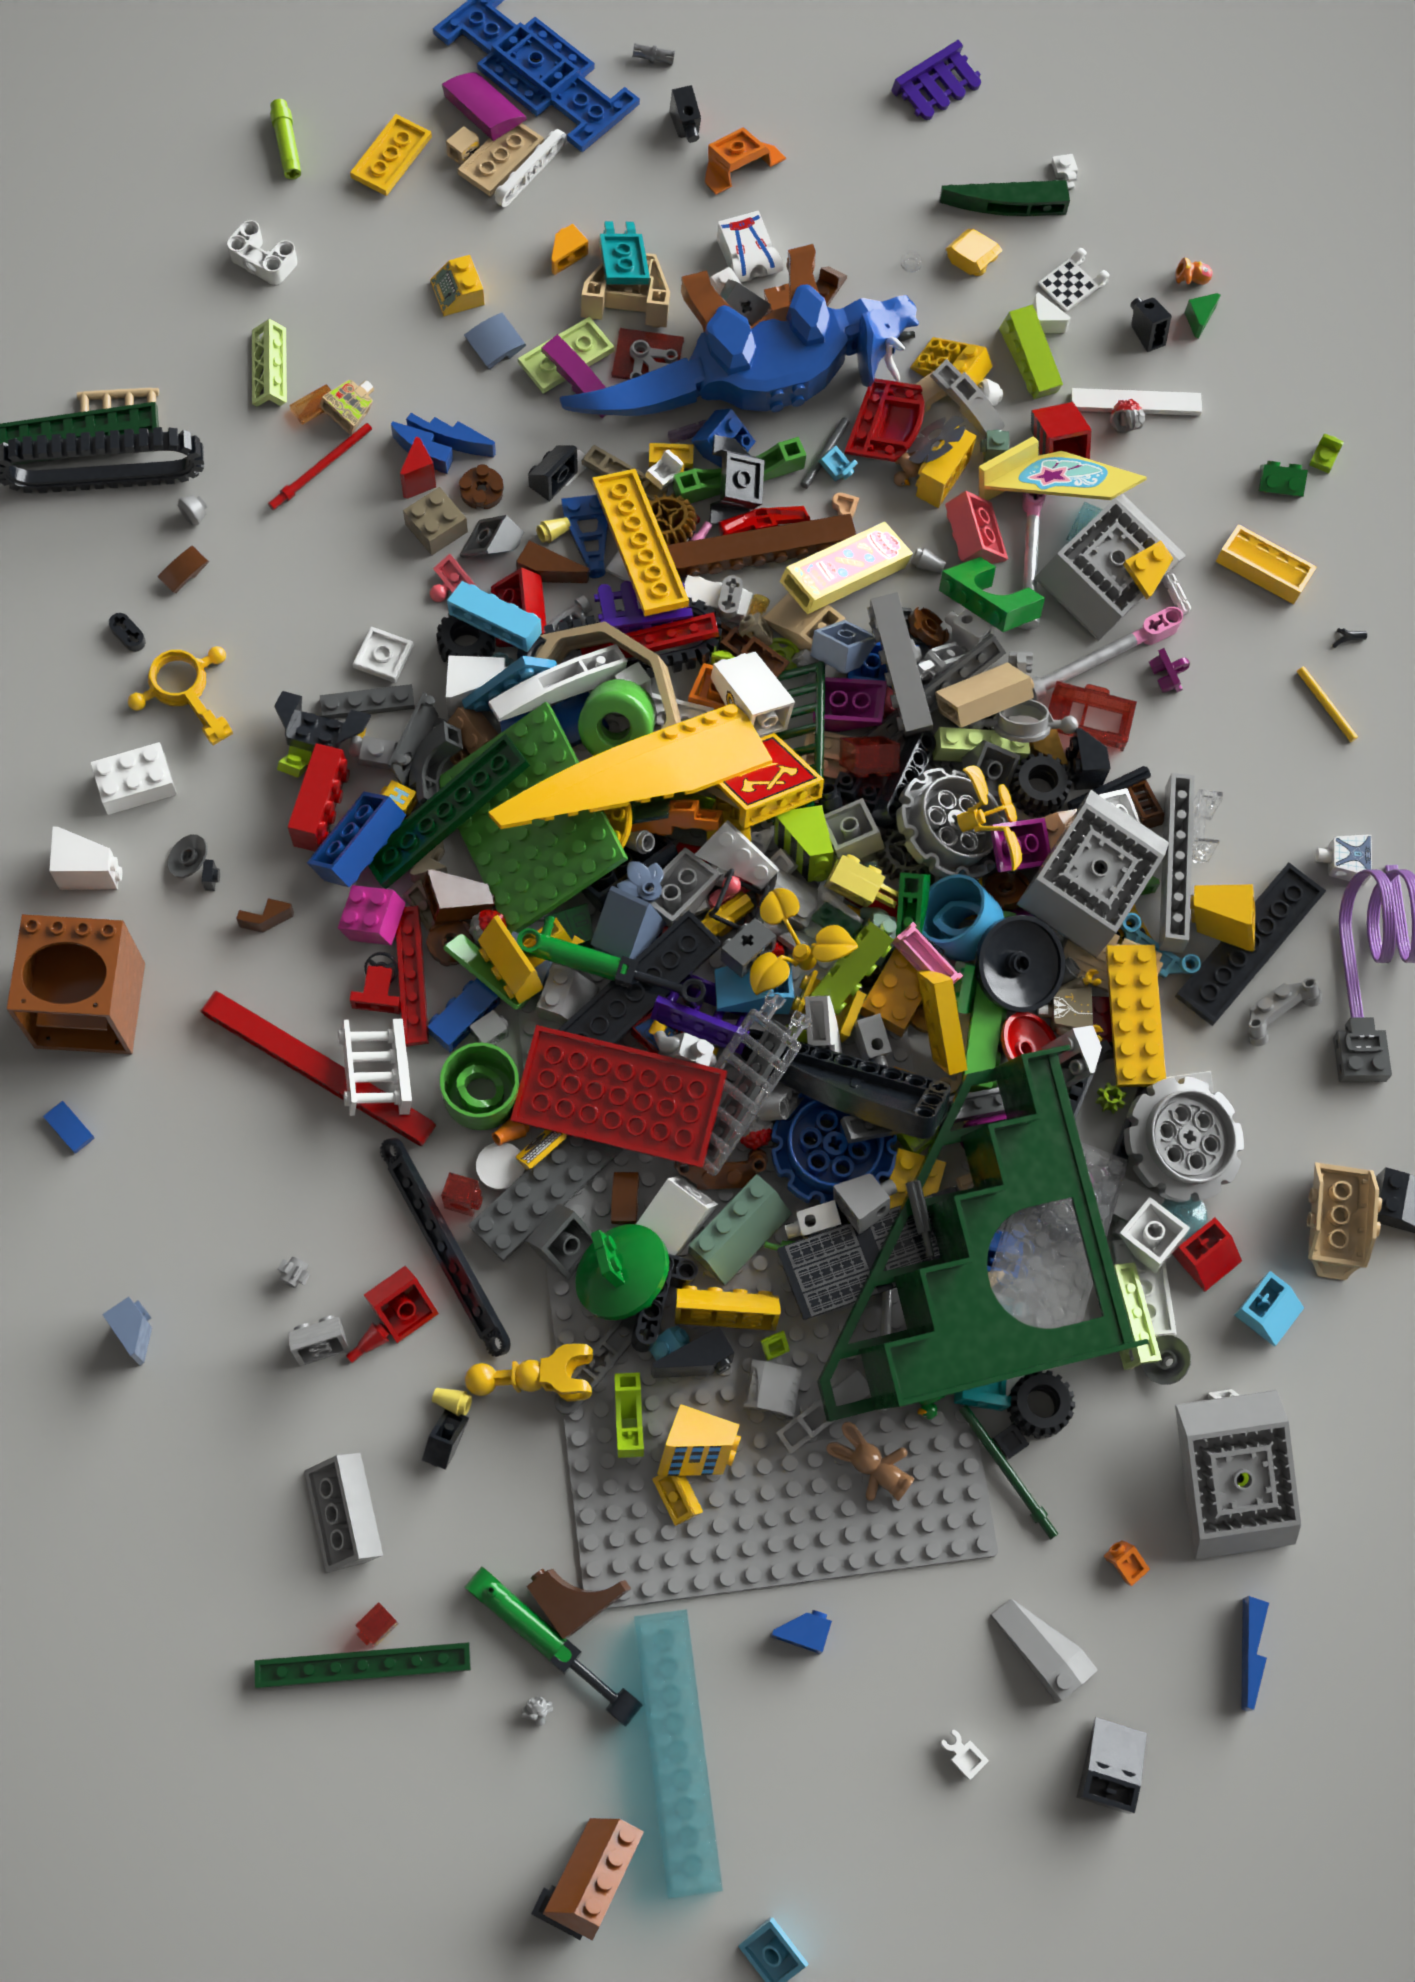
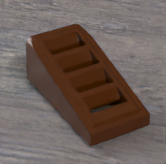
M1147 780L1127 788L1141 824L1148 829L1162 825L1165 814ZM1143 790L1145 791V793H1142V794H1138V795H1135V794H1134V793H1137V792H1140V791H1143Z

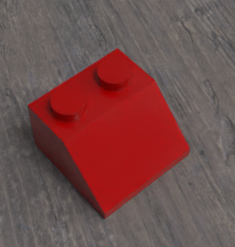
M406 1265L364 1294V1297L396 1343H399L439 1314L417 1278Z

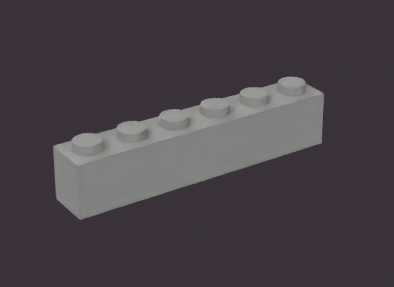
M898 592L872 598L870 600V607H867L869 620H874L876 629H873L875 642H880L882 650L879 651V658L882 665L886 664L887 673H884L887 687L891 686L894 695H890L893 709H898L899 717H896L899 731L903 730L905 737L932 730L933 722Z

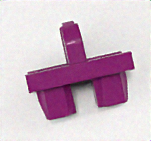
M1165 648L1158 650L1159 656L1150 660L1149 665L1154 675L1163 670H1166L1168 674L1157 680L1162 692H1168L1173 689L1176 690V693L1182 691L1183 688L1177 674L1189 668V660L1180 658L1171 662Z

